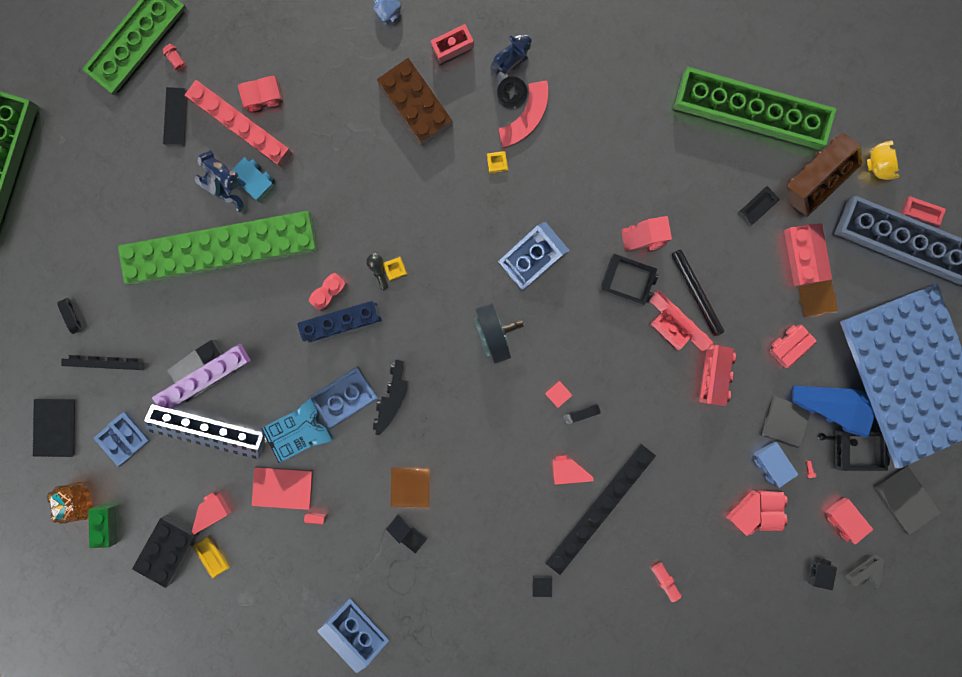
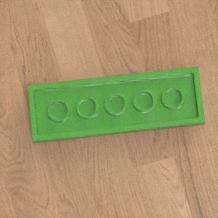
M139 0L82 70L114 95L185 10V5L179 0Z

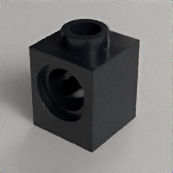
M820 559L819 562L813 560L808 583L814 587L833 590L837 567L831 564L832 561Z

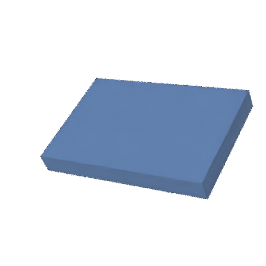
M358 366L309 397L329 429L378 399Z

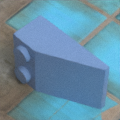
M544 222L537 225L498 262L521 290H524L570 250L550 226Z

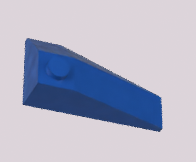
M793 387V403L812 413H820L827 417L826 421L830 423L834 421L842 425V429L849 433L866 438L869 436L875 413L867 392L857 389Z

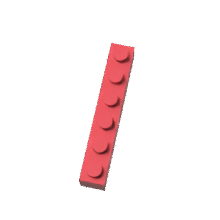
M197 80L186 92L185 96L280 168L292 154L289 148Z

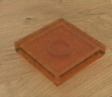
M391 468L390 507H429L430 468Z

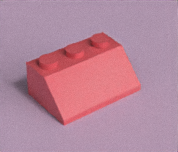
M822 223L796 226L784 230L794 286L832 280Z
M710 345L707 348L700 402L726 406L727 402L730 401L731 391H728L729 383L733 381L731 367L736 359V353H733L734 348L719 345Z

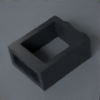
M613 254L599 291L644 306L650 302L652 292H650L651 286L655 285L658 280L657 268ZM619 263L649 273L640 299L610 289Z
M835 431V469L841 471H888L890 457L881 431H870L869 436H875V464H850V436L859 435L847 431Z

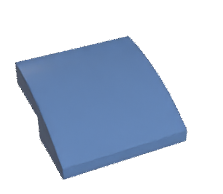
M124 412L93 437L118 467L149 442Z

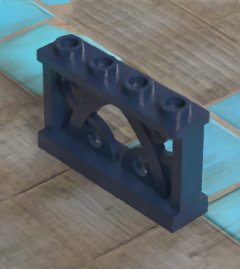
M369 301L305 320L297 325L302 341L311 343L381 322L382 318L378 304Z

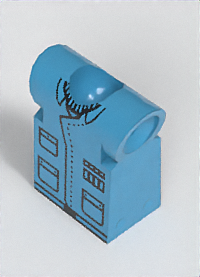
M311 398L295 412L261 428L278 463L311 446L332 441L326 427L318 422V411Z

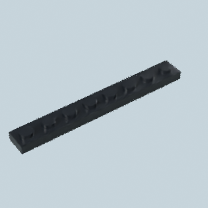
M640 443L548 557L545 564L561 575L656 455Z

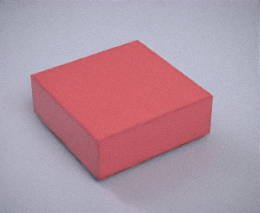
M560 381L545 393L557 408L572 396Z
M307 513L304 517V522L323 525L326 522V515Z

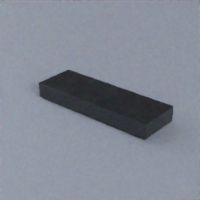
M166 87L164 145L184 146L186 88Z

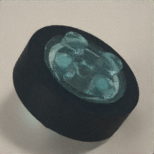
M492 303L476 308L478 316L474 321L486 356L490 355L494 364L510 359L506 333L524 327L522 320L503 326Z

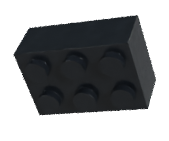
M168 515L161 517L132 570L167 588L173 583L200 533L193 534L191 528Z

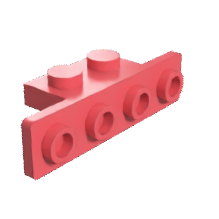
M659 290L652 294L650 302L661 313L651 325L678 351L683 348L689 339L701 351L706 350L713 344L708 335L703 333L692 320L686 317L665 294Z

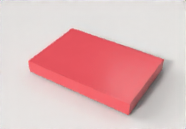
M255 467L252 506L309 510L313 471Z

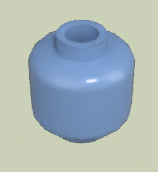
M398 0L373 1L375 3L373 9L383 21L390 19L393 22L401 15L399 10L402 5Z

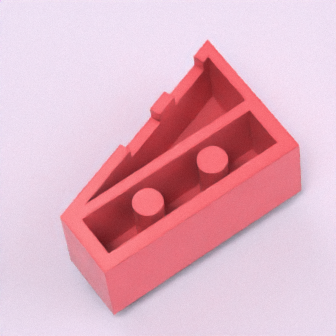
M668 216L647 219L637 223V227L632 225L621 230L625 252L649 248V251L659 250L672 240Z

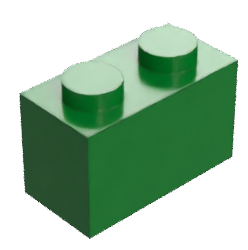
M96 506L88 509L89 548H109L115 545V506Z

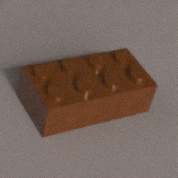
M409 58L377 79L378 85L421 146H424L453 125L452 119Z
M843 132L838 137H834L829 146L821 150L810 164H806L802 171L788 182L787 190L790 204L808 217L862 165L861 145Z

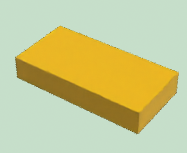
M210 535L192 546L212 579L230 568Z

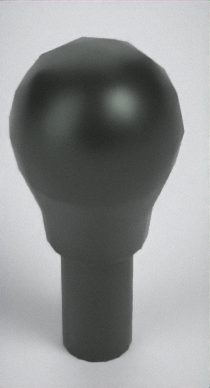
M370 254L367 257L366 264L374 276L377 277L381 290L386 289L388 285L384 277L383 259L379 254Z

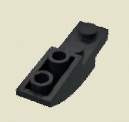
M395 360V363H391L390 374L393 377L392 382H388L387 393L390 396H382L381 400H377L376 411H379L378 419L375 418L373 423V430H376L375 435H380L390 425L403 403L409 381L401 380L404 361Z

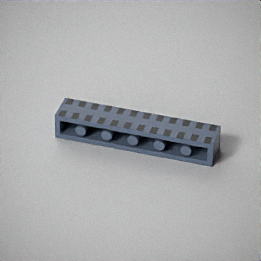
M151 405L144 421L147 432L259 460L265 444L264 433L155 405Z

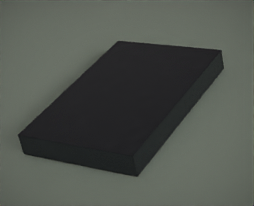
M34 399L33 457H73L74 399Z

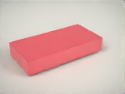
M908 197L902 214L938 228L941 226L946 209L913 197Z

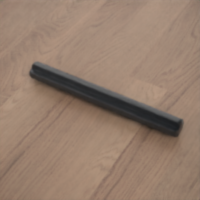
M679 249L673 252L672 256L713 334L718 336L724 333V329L683 251Z

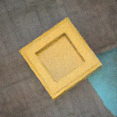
M506 151L487 154L489 174L508 171Z
M401 257L383 263L389 281L407 275Z

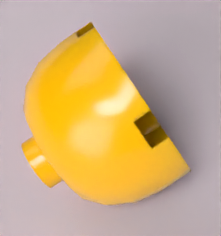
M892 140L876 145L870 153V159L867 160L868 170H873L874 175L882 180L899 178V174H895L896 171H899L895 149L890 148V145H894Z

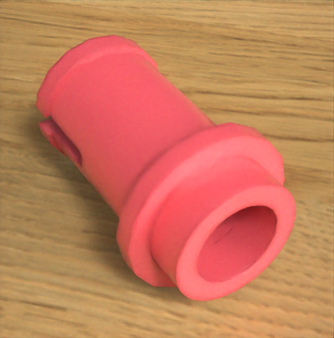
M169 44L162 49L163 55L168 58L174 70L184 66L185 62L177 53L176 46Z

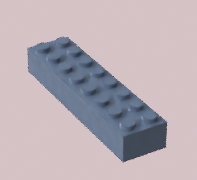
M853 196L847 200L835 230V235L962 285V238L858 196Z

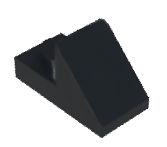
M399 514L386 528L399 544L403 543L415 554L428 539V537Z

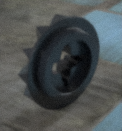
M513 76L503 79L497 89L499 100L507 107H517L523 104L528 93L525 82ZM513 85H515V92L518 94H514L512 99H510V94L507 90H511Z

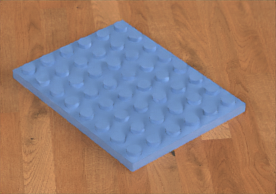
M938 283L840 321L895 468L907 466L962 441V346Z

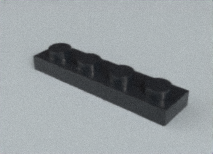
M69 355V359H61V366L144 370V363L138 362V358H126V362L119 361V357H107L106 361L100 360V356H88L87 360L81 359V355Z

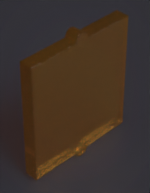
M832 280L798 287L799 303L802 305L804 317L838 311L835 299L837 295L834 293Z

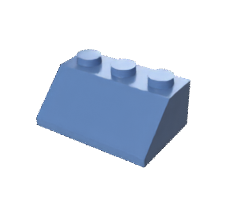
M351 599L341 606L317 630L356 673L367 667L389 642L385 635Z

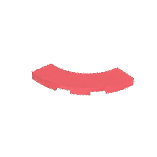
M547 80L528 84L529 98L523 113L513 123L498 129L502 148L522 141L539 124L548 100Z

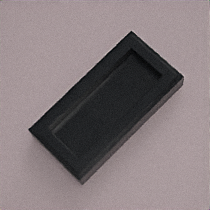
M766 186L738 213L752 226L780 199Z

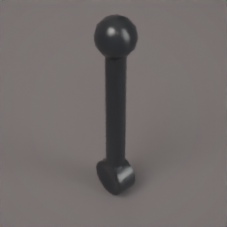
M824 433L818 436L821 441L825 439L835 441V437L826 436ZM851 439L850 445L857 446L858 441Z

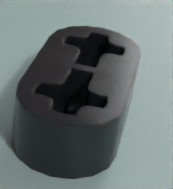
M65 298L58 301V308L70 333L75 334L82 331V323L71 300Z
M594 404L564 415L566 424H571L598 415L601 411L599 405Z

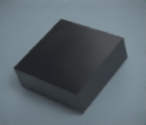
M533 576L532 596L552 597V577Z

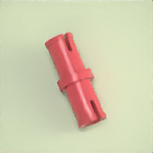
M663 563L654 565L652 571H654L660 581V587L664 588L671 602L679 600L682 595L673 583V577L669 576Z

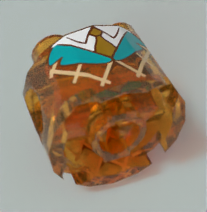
M76 482L70 485L56 486L52 492L47 494V500L52 511L51 519L54 523L67 524L68 522L84 521L89 518L87 513L88 509L92 508V500L88 488H83L85 484Z

